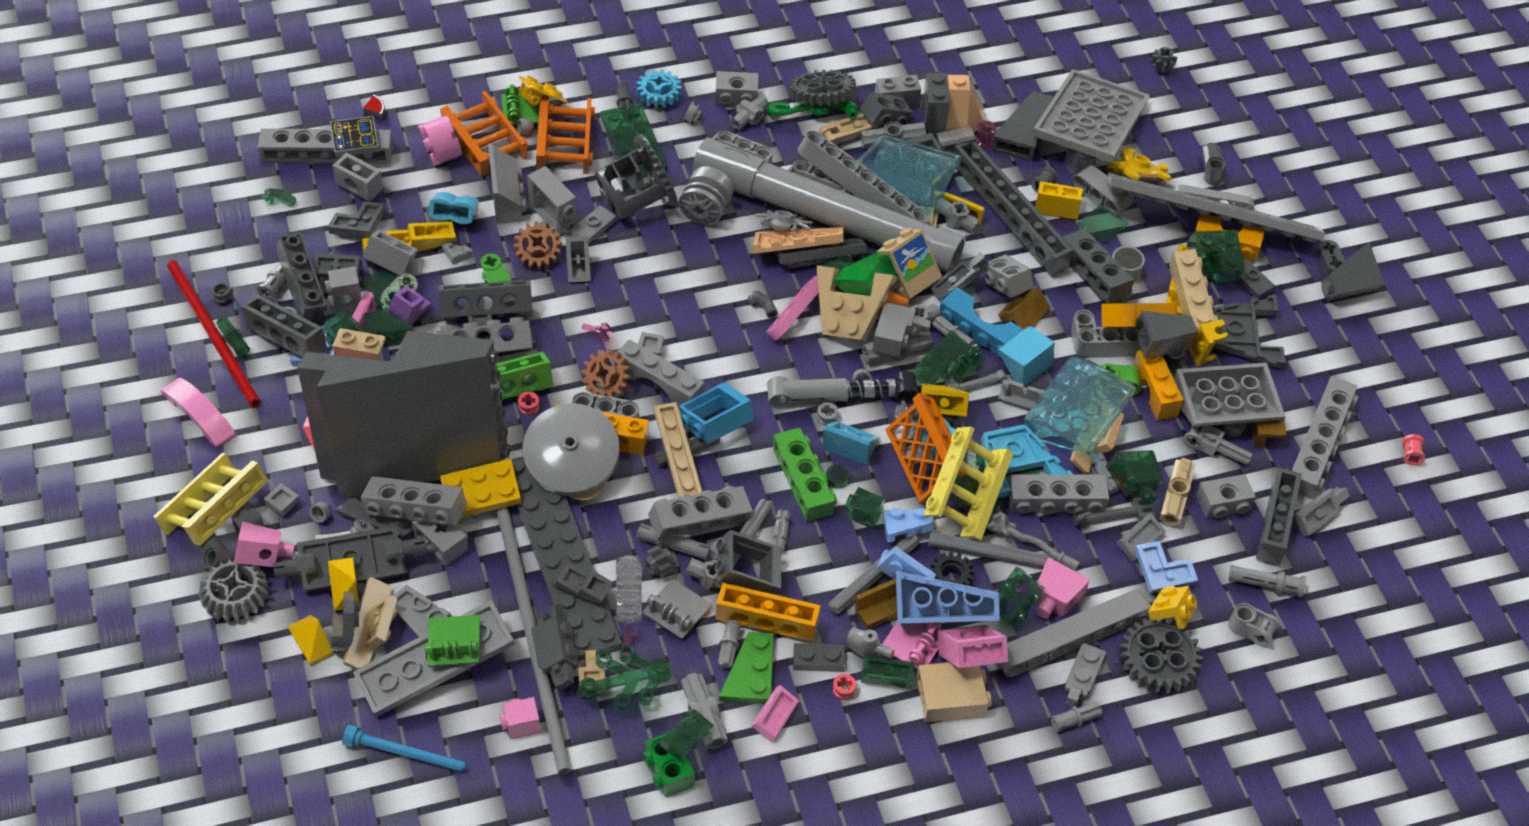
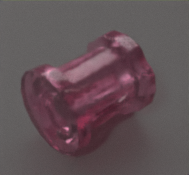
M981 121L977 125L978 135L975 141L982 149L991 148L993 144L992 135L995 133L996 127L992 122Z

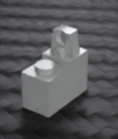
M885 302L874 336L873 351L900 356L901 349H906L910 335L928 336L931 321L916 316V309Z

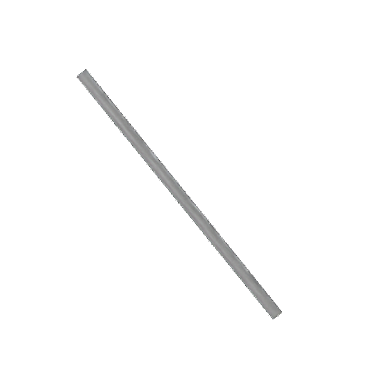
M508 507L496 509L557 771L558 774L565 775L571 771L548 673L538 668L531 631L536 626L509 510Z

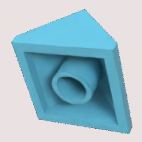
M1029 326L997 351L1015 382L1022 383L1025 387L1053 365L1055 342Z
M835 421L825 426L823 450L867 465L880 437Z

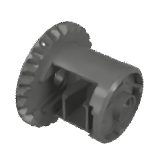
M642 134L637 135L634 139L636 150L595 172V178L600 187L599 191L607 206H610L616 217L621 220L662 198L669 206L678 204L676 193L661 161ZM640 165L652 185L644 191L640 188L637 189L644 185L642 174L638 167ZM616 178L625 194L637 189L635 191L636 195L624 201L619 189L615 190L612 186L611 180Z

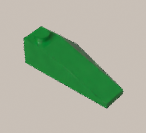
M875 253L843 268L833 283L845 293L871 296L875 273L894 276L897 273L889 255H878V253Z

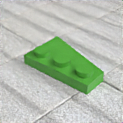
M748 632L719 695L720 702L766 704L771 696L774 633Z

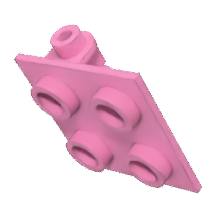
M897 621L883 642V645L895 650L893 657L918 669L919 665L930 664L939 649L938 631L942 630L941 622L898 624Z

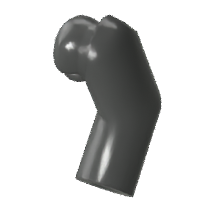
M753 291L748 296V301L752 306H756L758 303L763 306L767 317L772 318L777 315V309L772 299L760 291Z

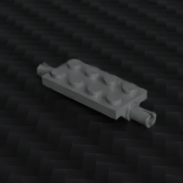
M397 526L298 542V556H296V559L273 562L276 578L294 574L301 576L304 593L331 588L328 561L353 558L356 583L359 584L367 582L370 577L382 580L405 576L402 562L404 555L426 552L424 536L402 541L401 538H398Z

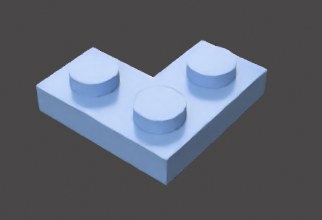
M1160 541L1141 544L1135 547V552L1150 594L1160 592L1168 586L1179 588L1197 583L1198 578L1190 558L1167 563Z

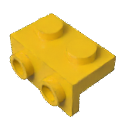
M1168 586L1159 592L1148 613L1151 620L1175 617L1178 629L1180 630L1184 629L1197 607V601L1194 594H1191L1189 586L1179 588Z

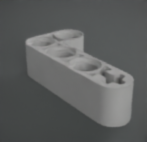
M1079 310L1075 313L1071 327V336L1074 351L1077 355L1081 357L1136 356V352L1141 350L1134 326L1096 327L1094 315L1090 311Z

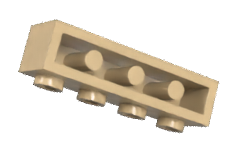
M1196 249L1173 252L1169 267L1183 316H1191L1197 328L1201 324L1218 320L1217 315L1213 314V299L1211 295L1208 296V281L1206 276L1202 274V259L1197 256Z

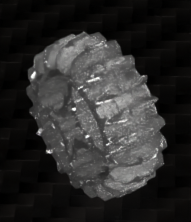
M632 555L618 557L616 560L617 619L619 622L633 623L640 622L642 619L641 559Z

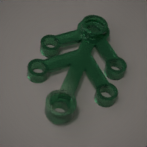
M629 645L621 648L619 659L624 663L631 662L642 668V670H633L612 660L609 652L600 651L595 660L596 665L599 668L608 669L619 675L597 681L593 678H585L579 682L577 695L581 700L588 702L596 698L598 691L625 685L622 693L615 697L613 703L616 710L623 712L628 709L630 698L639 681L649 679L646 687L639 691L637 697L641 705L647 706L652 703L658 684H662L671 678L672 667L665 660L655 659L650 661L637 655L635 649ZM624 652L629 653L631 656H626ZM600 658H605L607 661L603 662ZM642 695H648L649 698L646 699ZM622 700L626 704H620L618 701Z

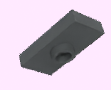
M1246 258L1229 267L1228 273L1255 298L1260 299L1274 291L1275 285Z

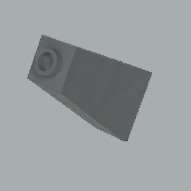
M1032 91L994 134L991 151L1032 162L1040 141L1038 137L1032 135L1033 129L1051 103L1053 96Z

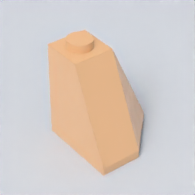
M948 75L950 105L946 131L971 126L973 132L982 130L986 125L985 110L969 75Z

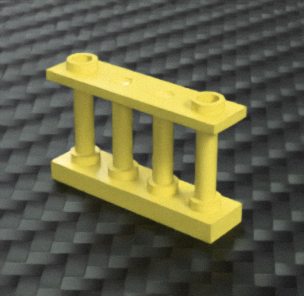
M973 427L957 428L952 435V442L931 496L927 500L924 516L941 517L943 514L962 525L963 529L960 537L982 540L1014 453L1008 449H994L991 452L971 440L974 432ZM967 448L987 460L984 473L963 461ZM959 470L979 482L975 495L954 483ZM951 492L971 504L967 517L946 505Z
M222 453L153 517L166 535H169L176 527L180 526L185 529L194 544L201 546L269 480L258 462L251 461L243 470H238L234 468L226 453ZM229 478H233L227 485L221 486V485H223ZM213 493L216 494V495H215L212 499H210L208 502H204V501H205L206 499H208ZM195 510H199L190 519L187 518Z

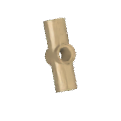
M1182 458L1174 463L1159 518L1165 525L1172 527L1180 525L1196 466L1189 459Z

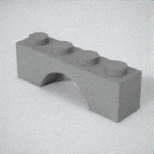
M630 339L617 351L621 353L620 358L628 359L625 365L632 368L630 371H627V375L632 376L630 380L635 381L637 378L644 377L654 381L667 393L671 403L677 402V405L680 406L704 393V381Z

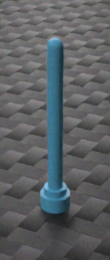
M347 725L343 734L342 745L352 748L362 744L460 772L466 769V763L463 761L365 735L364 731H361L357 726Z

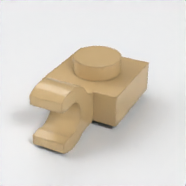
M596 650L585 651L586 667H579L580 695L606 694L604 666L596 665Z

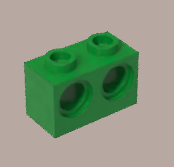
M675 731L645 741V752L642 753L647 768H652L654 784L657 789H662L665 797L695 786V773ZM665 752L667 755L660 756L657 753ZM668 774H676V775H678V776H677V777H674V778H671V777H668L667 775H668Z

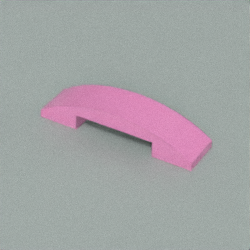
M178 378L160 390L161 394L174 406L178 405L201 428L202 434L216 448L236 436L235 431L218 409L186 380Z

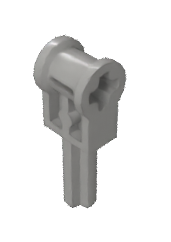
M1191 424V430L1183 437L1186 446L1194 450H1200L1212 457L1215 451H1218L1248 465L1253 456L1251 452L1222 439L1225 432L1211 425L1202 426L1201 430H1199L1200 426L1193 427Z

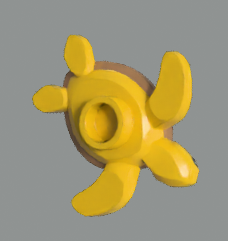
M1133 148L1122 150L1120 154L1122 161L1114 160L1113 163L1108 162L1107 164L1110 172H1121L1124 177L1147 183L1157 182L1161 179L1165 181L1171 180V176L1166 173L1169 169L1168 165L1159 164L1155 166L1150 163L1149 158L1139 154L1133 158L1136 151Z

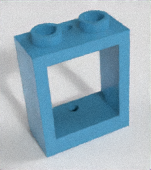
M725 382L678 406L684 428L708 444L754 420L751 400ZM722 408L726 409L725 412L709 419L706 422L702 420L703 418L711 415L712 413Z

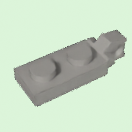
M1336 487L1335 489L1325 490L1294 514L1302 535H1311L1341 512L1339 504L1350 496L1347 488Z
M1082 643L1064 686V690L1069 691L1065 705L1076 707L1080 696L1084 698L1089 696L1106 651Z

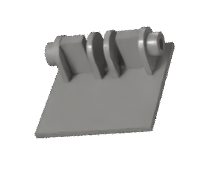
M672 579L659 594H651L648 597L647 603L649 605L643 610L642 614L683 639L709 610L712 604Z

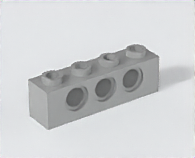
M523 317L510 318L509 323H501L500 320L486 321L487 325L478 326L477 322L463 324L464 328L454 329V325L441 326V331H436V334L451 336L462 334L469 338H477L480 332H487L494 342L495 351L498 353L532 349L529 320L524 321ZM502 330H511L514 335L511 341L502 340L500 337Z
M1106 474L1010 475L1008 483L1011 488L1008 496L1010 512L1073 513L1076 507L1082 506L1084 512L1097 513L1105 511L1109 501Z
M374 476L371 477L361 495L366 514L455 526H457L467 506L462 487Z
M727 486L719 491L712 492L711 490H706L693 496L685 494L677 499H660L653 504L648 516L657 540L745 523L753 510L743 486Z

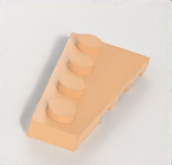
M839 227L801 229L794 232L791 230L785 232H756L753 242V254L818 245L835 246L843 242L844 229Z

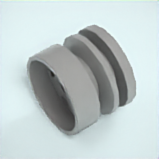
M697 168L683 190L678 206L681 212L691 221L701 225H713L720 220L725 211L726 205L734 193V185L725 173L716 168Z

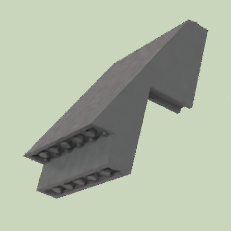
M407 331L392 362L306 352L297 369L321 479L336 481L341 499L363 494L372 476L424 483L439 480L441 475L509 458L511 448L510 444H507L508 427L504 423L506 410L502 407L503 390L499 386L501 373L500 370H497L498 352L494 349L493 340Z

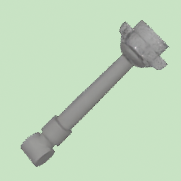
M999 370L994 374L987 375V377L958 384L951 378L946 381L944 386L962 390L987 383H996L997 381L1003 383L1004 379L1007 380V376L1003 370Z

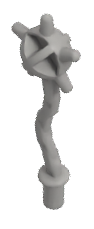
M996 512L990 515L986 528L995 534L1003 533L1005 536L1010 534L1022 541L1036 544L1052 558L1057 559V562L1073 570L1077 569L1080 562L1065 555L1064 551L1061 554L1057 553V551L1041 539L1020 533L1015 529L1016 524L1010 523L1009 517L1006 514Z

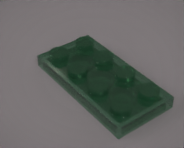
M641 102L601 111L600 117L617 159L636 150L634 139L637 135L642 134L654 149L667 172V164ZM638 166L641 171L642 178L647 177L642 166Z

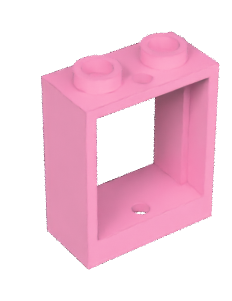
M987 625L938 631L939 656L958 668L1008 662L1007 636ZM961 632H965L963 637L960 636Z

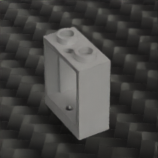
M546 166L527 175L529 206L543 220L549 218L560 236L571 232L570 229L577 224L576 197Z

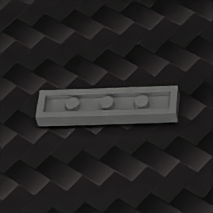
M861 238L843 240V242L835 246L818 245L775 251L776 259L785 266H791L800 261L813 263L817 259L835 260L839 256L857 257L860 253H867L866 243Z

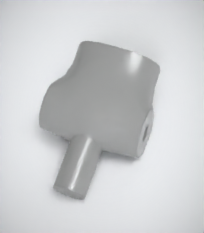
M853 627L848 634L847 648L867 660H874L879 654L889 659L894 655V649L879 643L878 634L874 630L863 631Z

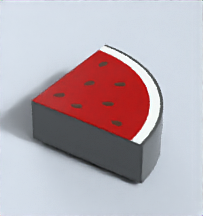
M374 94L363 107V111L368 115L383 119L385 115L384 102L379 96Z

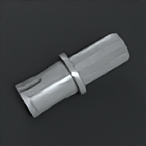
M937 316L934 319L933 327L945 335L947 341L954 342L965 352L973 346L974 340L964 334L959 326H954L942 316Z
M728 620L726 622L723 639L719 642L721 649L718 665L722 669L732 667L735 651L739 649L738 637L742 625L735 620Z
M1095 702L1079 708L1074 706L1067 712L1051 716V724L1056 732L1075 725L1079 727L1082 726V722L1101 716L1102 709L1100 704Z

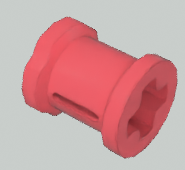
M1411 434L1404 437L1402 445L1405 448L1403 460L1406 464L1415 466L1425 461V454L1422 452L1424 444L1422 436Z

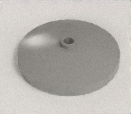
M562 404L544 411L531 423L523 440V458L528 473L542 488L558 495L576 496L597 489L610 478L619 460V439L613 424L600 411L583 404Z

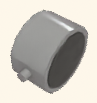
M1121 246L1113 252L1112 258L1118 261L1120 266L1132 276L1134 282L1137 281L1143 270L1144 255L1135 247Z

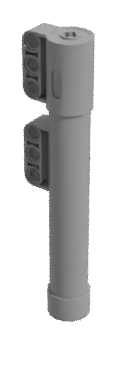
M727 131L718 132L712 139L708 137L704 139L696 152L692 173L700 167L716 168L731 179L735 192L750 198H759L833 228L843 227L844 232L882 247L884 242L900 236L899 233L904 229H922L940 272L945 274L955 267L961 258L965 246V236L942 227L938 229L850 195L847 189L809 162L796 161L788 170L772 165L773 150L771 148Z

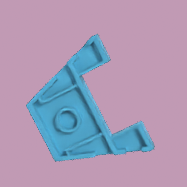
M1026 424L989 431L982 435V446L989 451L1008 449L1014 453L1007 473L1043 466L1047 475H1073L1070 470L1066 471L1060 465L1061 461L1055 455L1051 456L1044 448L1045 444ZM984 459L985 468H986V465H987V460H986V459ZM1004 478L997 498L1009 496L1011 492L1006 478Z

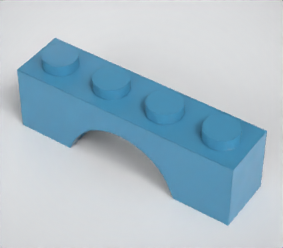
M956 287L940 302V316L954 326H959L964 334L1001 358L997 350L1022 332L1023 329L1013 322L1001 325L984 322L974 312L975 298Z

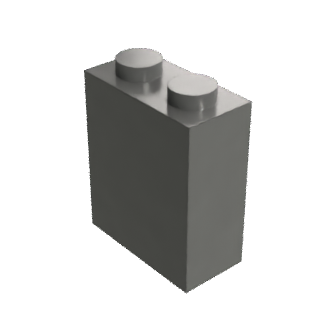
M926 73L922 102V123L924 122L926 134L932 133L935 139H938L937 133L946 131L950 105L948 74Z

